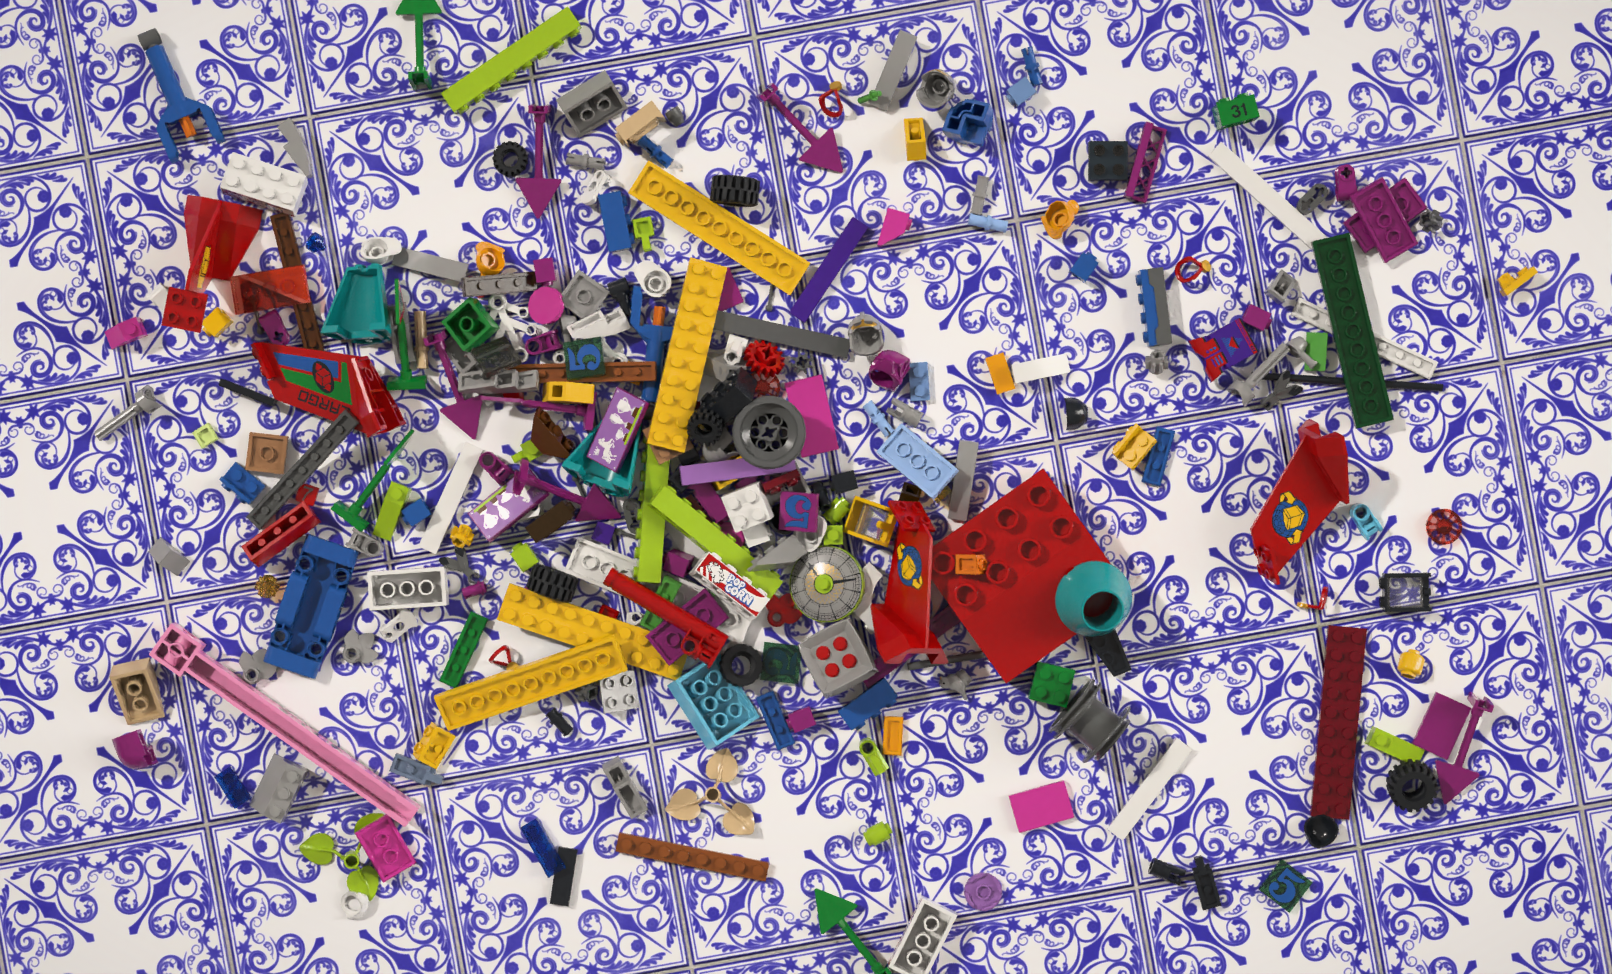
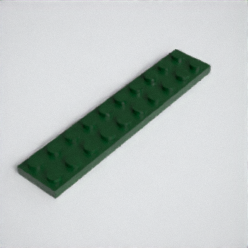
M1350 233L1312 241L1311 246L1355 429L1394 420Z

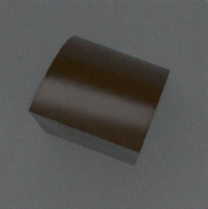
M904 482L898 501L919 502L922 490L916 485Z

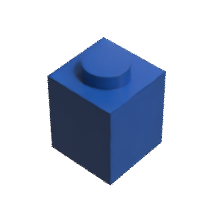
M1082 252L1069 270V273L1085 283L1098 265V262L1095 261L1097 257L1090 252L1086 254Z
M423 498L418 499L401 510L403 521L406 525L410 524L411 527L416 526L433 515Z

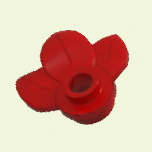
M791 593L784 594L780 598L774 594L766 604V608L769 611L767 620L770 625L780 627L784 623L793 624L802 616V612L794 608L795 603ZM774 614L780 615L779 621L773 619Z

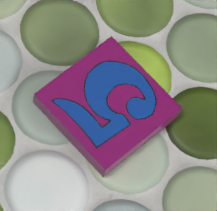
M781 491L779 530L816 533L818 529L819 494Z

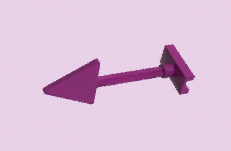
M769 83L767 85L768 88L762 94H758L756 98L760 102L767 101L771 106H775L811 144V147L799 158V161L842 173L843 168L833 128H829L817 140L780 101V97L775 93L779 88L774 83Z
M551 104L545 106L528 105V113L534 114V122H536L535 177L516 178L518 186L537 219L541 217L562 182L561 179L543 178V129L545 114L551 112Z
M444 328L441 332L437 334L430 333L423 339L425 346L434 345L436 352L438 351L456 399L455 404L441 408L440 412L475 440L483 402L481 396L483 395L465 400L463 394L458 391V381L445 349L447 347L444 340L450 333Z
M594 392L593 404H577V406L481 396V400L513 406L522 405L534 409L540 406L543 410L573 413L576 416H583V431L591 432L593 430L597 392Z
M523 458L520 461V470H515L512 493L520 496L524 486L527 485L581 505V508L575 517L576 521L621 518V513L596 484L592 485L587 497H582L528 474L529 461Z
M1473 692L1468 694L1467 699L1473 706L1471 710L1472 715L1455 763L1450 764L1435 760L1444 804L1450 802L1480 776L1478 772L1463 768L1462 766L1479 718L1482 717L1484 711L1492 713L1494 709L1493 703L1486 696L1480 699Z

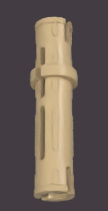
M414 311L416 369H429V347L425 346L423 341L427 336L426 311Z

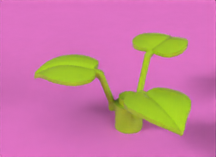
M370 813L361 817L355 824L354 833L384 814ZM316 833L300 845L301 853L315 864L325 865L330 863L332 853H334L341 860H344V865L347 868L357 869L350 872L347 877L348 889L367 895L369 901L374 898L378 889L379 877L372 866L366 865L361 869L358 866L360 859L358 853L362 846L360 842L355 851L350 850L345 855L333 849L334 841L325 833Z

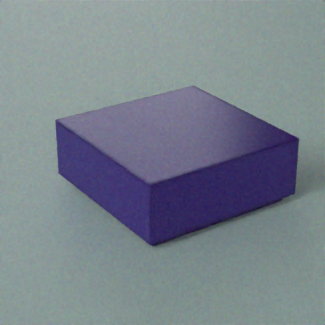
M597 521L591 539L610 545L616 527Z

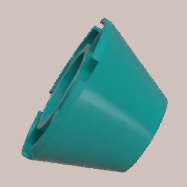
M1088 561L1076 565L1066 576H1063L1055 595L1056 610L1064 625L1079 635L1089 637L1105 635L1119 627L1126 619L1132 604V591L1125 575L1112 564L1102 561ZM1098 592L1112 593V603L1105 613L1096 617L1084 615V605L1093 594Z

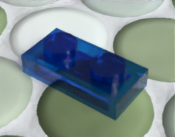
M232 766L214 776L234 809L252 798Z

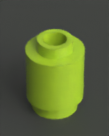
M836 497L831 502V509L823 514L833 525L836 522L839 523L850 511L848 507L850 503L844 497L840 499Z
M881 821L867 828L863 835L869 846H876L890 839V834L893 832L888 822L884 824Z

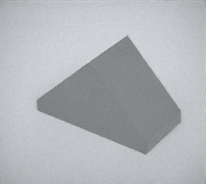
M1281 269L1263 293L1277 304H1281L1285 301L1297 280Z
M162 537L148 551L159 565L177 576L190 562Z

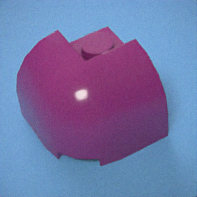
M141 729L112 739L118 758L126 767L138 770L158 763L152 745L147 747Z

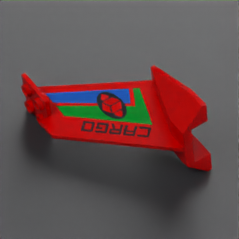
M268 341L250 344L252 354L261 366L260 371L266 379H271L267 383L276 400L331 421H335L347 408L360 421L355 430L365 433L367 438L382 435L406 424L398 405L390 392L387 391V387L368 356H355L273 344Z

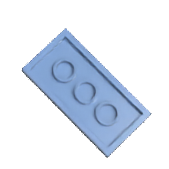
M902 423L876 451L877 454L933 500L959 472L956 467Z

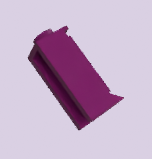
M710 483L687 487L688 489L695 490L693 494L712 521L715 519L716 524L719 522L722 525L729 520L722 499Z

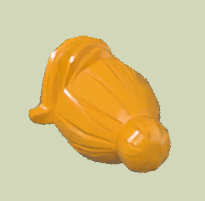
M1069 200L1068 202L1055 201L1049 205L1045 216H1041L1040 219L1047 234L1052 239H1060L1063 232L1070 227L1074 221V215L1079 211V205L1075 200Z
M489 242L477 243L475 246L477 250L476 265L481 272L480 276L497 275L505 266L503 255L505 249Z

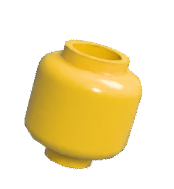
M1409 649L1408 652L1401 653L1397 666L1401 676L1415 679L1421 675L1425 659L1419 655V651Z

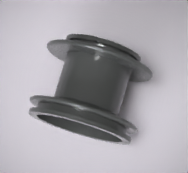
M762 396L753 399L749 405L745 406L737 414L732 428V437L738 453L749 464L762 469H776L789 464L800 454L805 443L806 427L801 413L792 403L777 396ZM759 417H766L767 422L760 424L758 421ZM779 417L781 419L780 424H773V418ZM767 427H769V429L777 428V430H775V432L772 433V438H770L769 436L762 437V435H764V433L766 432L765 429ZM753 428L759 429L758 436L751 434ZM781 429L787 430L786 437L779 435ZM761 440L766 442V447L763 449L758 447V442ZM778 441L780 447L773 449L772 442Z
M1093 678L1067 704V708L1061 711L1048 730L1050 733L1055 732L1054 739L1068 731L1089 750L1082 760L1083 764L1087 763L1094 755L1096 761L1101 759L1116 743L1131 722L1129 719L1125 721L1131 710L1130 706L1117 715L1096 697L1102 683L1099 682L1095 685V679Z

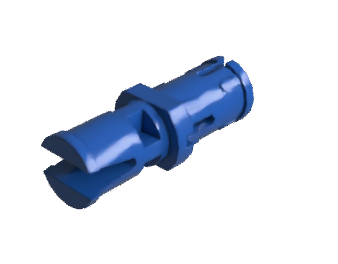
M1033 46L1027 47L1029 55L1026 48L1021 49L1026 65L1024 67L1025 71L1028 72L1030 82L1034 87L1043 84L1038 68L1040 67L1039 62H1036Z
M646 135L638 141L637 144L650 154L649 157L656 159L665 169L674 161L673 158L661 150L662 147L660 145L657 146Z

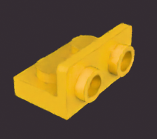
M1137 423L1128 428L1125 433L1126 436L1115 444L1112 452L1119 461L1132 471L1157 442L1154 437L1144 431Z
M431 722L424 729L420 742H417L414 746L413 755L417 760L437 769L456 736L439 727L436 723Z

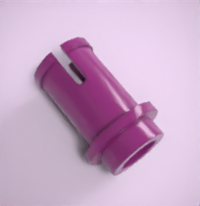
M480 580L476 584L462 588L465 599L480 594L483 596L487 592L485 582H480Z

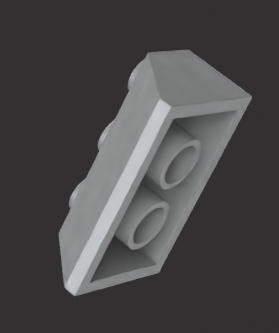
M605 70L556 99L579 138L628 109Z
M274 753L249 805L263 816L281 824L285 821L309 769Z

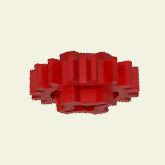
M755 340L754 343H750L746 348L743 359L747 361L746 366L752 367L751 372L757 371L758 376L763 374L765 378L768 375L773 378L775 374L779 375L783 369L785 358L781 357L783 352L777 351V346H771V342L765 344L764 340L760 343Z

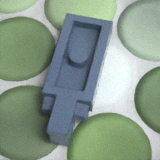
M399 753L395 754L389 770L392 773L423 785H431V782L440 785L444 779V776L435 773L436 769Z

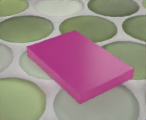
M1064 780L1008 795L1019 833L1074 818Z
M387 814L355 832L356 837L383 883L416 864L413 855L393 820Z

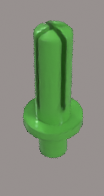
M871 90L869 94L859 97L857 101L859 104L870 100L877 101L882 93L881 91Z

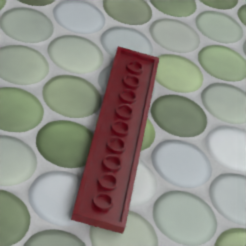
M1327 625L1310 816L1326 815L1331 818L1349 820L1367 634L1366 628Z

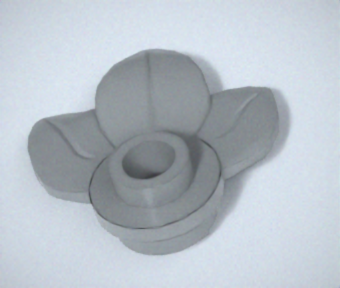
M354 629L350 630L344 638L346 646L342 653L344 660L348 663L360 661L365 664L374 661L379 656L375 650L371 649L375 640L374 634L364 633L358 636ZM351 650L356 652L355 657L349 655Z
M265 648L257 650L252 656L245 651L241 654L239 665L243 669L242 676L246 683L256 684L261 679H269L275 674L277 666L263 661L267 651ZM251 671L256 673L255 678L250 677L249 673Z

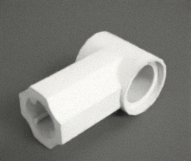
M733 334L729 335L723 357L727 364L734 365L739 363L741 356H744L748 339Z

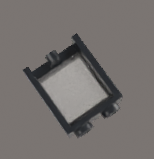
M1382 573V577H1379V589H1382V596H1379V607L1382 608L1383 612L1432 611V607H1429V596H1431L1429 577H1431V573Z

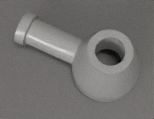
M561 315L559 318L565 351H567V348L574 349L571 335L566 328L577 322L575 316Z
M1298 336L1286 343L1290 349L1289 353L1296 358L1302 359L1310 369L1317 365L1318 362L1314 361L1304 352L1307 347V342L1304 338Z

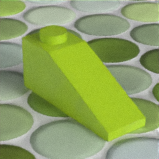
M391 481L373 535L391 541L402 515L401 510L405 508L412 488L396 481Z
M1374 726L1371 727L1364 742L1393 757L1404 760V762H1408V759H1412L1413 762L1421 760L1425 751Z

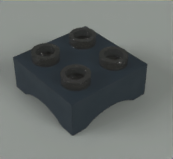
M1089 141L1088 181H1127L1128 141Z

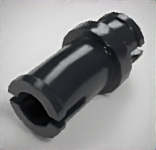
M822 481L814 482L811 485L812 493L819 494L820 511H828L832 507L827 496L828 491L823 486Z
M555 707L545 715L550 719L551 725L554 724L564 737L574 729Z

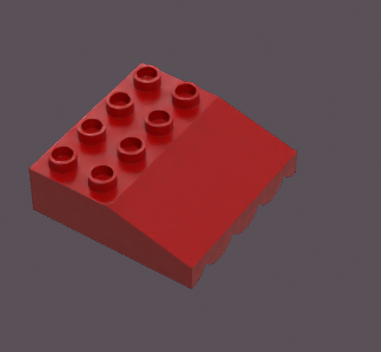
M1041 469L933 546L931 580L1004 682L1008 683L1077 634L1064 625L1058 616L1055 606L1056 590L1063 576H1066L1076 565L1084 562L1102 561L1111 563L1046 471ZM956 554H984L987 561L985 574H956ZM1098 592L1093 594L1084 605V615L1096 617L1105 613L1112 603V593Z

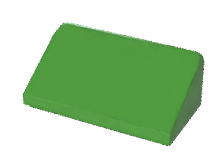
M1306 332L1307 347L1305 353L1318 363L1313 369H1310L1304 362L1305 371L1324 372L1326 370L1328 333Z

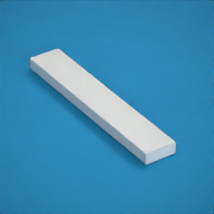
M465 442L418 547L437 554L483 449Z
M1176 737L1107 829L1123 841L1192 749Z

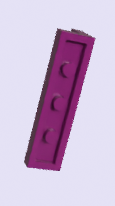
M1147 121L1144 124L1124 198L1146 203L1167 129L1154 126V123ZM1152 130L1162 133L1160 140L1152 143L1150 139ZM1152 147L1155 152V158L1147 162L1145 153L1147 149ZM1147 166L1150 175L1142 181L1139 175L1140 170ZM1140 184L1145 190L1143 198L1134 196L1135 188Z

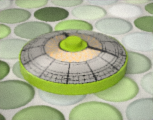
M818 546L814 551L804 554L794 564L790 575V593L797 608L808 618L819 622H836L851 615L861 603L865 591V577L860 563L847 550L837 546Z

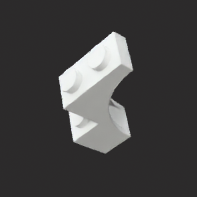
M868 562L862 568L866 592L861 603L851 615L857 621L861 619L866 624L864 628L872 635L874 627L870 605L872 604L874 588L883 575Z

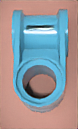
M1354 504L1350 507V517L1366 541L1377 531L1381 532L1383 530L1379 521L1366 505ZM1359 507L1364 511L1363 516L1360 518L1356 516V510Z

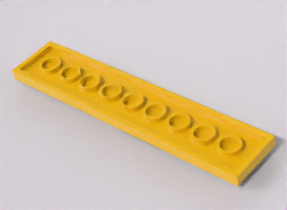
M649 160L628 194L788 295L792 294L811 264Z
M689 258L646 442L648 445L685 453L689 436L687 435V426L695 410L727 272V267Z
M512 583L508 585L497 616L499 621L576 647L614 634L626 664L673 680L681 676L688 656L686 654L682 655L669 666L645 637L651 632L650 630L571 603L545 597Z
M613 634L434 695V700L447 730L450 731L628 671V667Z

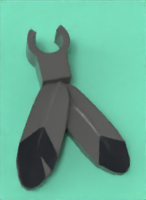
M1289 370L1284 371L1280 375L1273 393L1261 399L1260 403L1262 405L1268 402V405L1264 406V409L1267 411L1273 408V405L1279 401L1278 399L1293 397L1302 392L1303 387L1299 385L1286 388L1291 375Z
M454 547L457 560L449 557L439 558V562L443 566L463 572L472 584H475L471 580L473 574L480 578V575L469 567L465 548Z

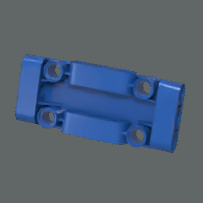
M307 534L300 556L296 560L295 570L290 575L275 618L276 625L271 633L264 662L316 679L323 656L327 651L328 642L332 639L348 593L347 587L352 579V573L359 555L358 551ZM304 558L310 561L308 569L302 567L301 563ZM340 571H344L347 575L344 582L338 579ZM278 631H282L285 634L284 641L277 639ZM315 643L321 646L319 654L313 652L312 648Z

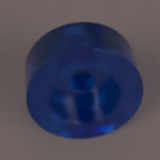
M317 232L312 233L307 239L306 249L313 253L318 250L324 251L326 245L323 243L324 237Z

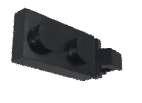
M1201 855L1195 856L1196 867L1192 868V874L1202 910L1222 906L1209 863L1204 864Z

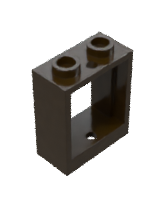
M562 500L526 526L525 529L535 543H540L576 516L574 513L576 508L570 501Z

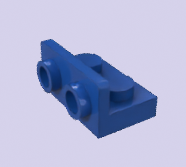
M235 462L227 473L219 479L222 482L221 486L229 492L231 490L237 494L236 498L243 504L246 502L252 504L266 487L265 484L248 470H245L238 462Z

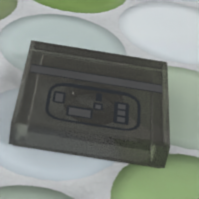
M506 336L470 350L472 357L486 378L522 364L520 357Z

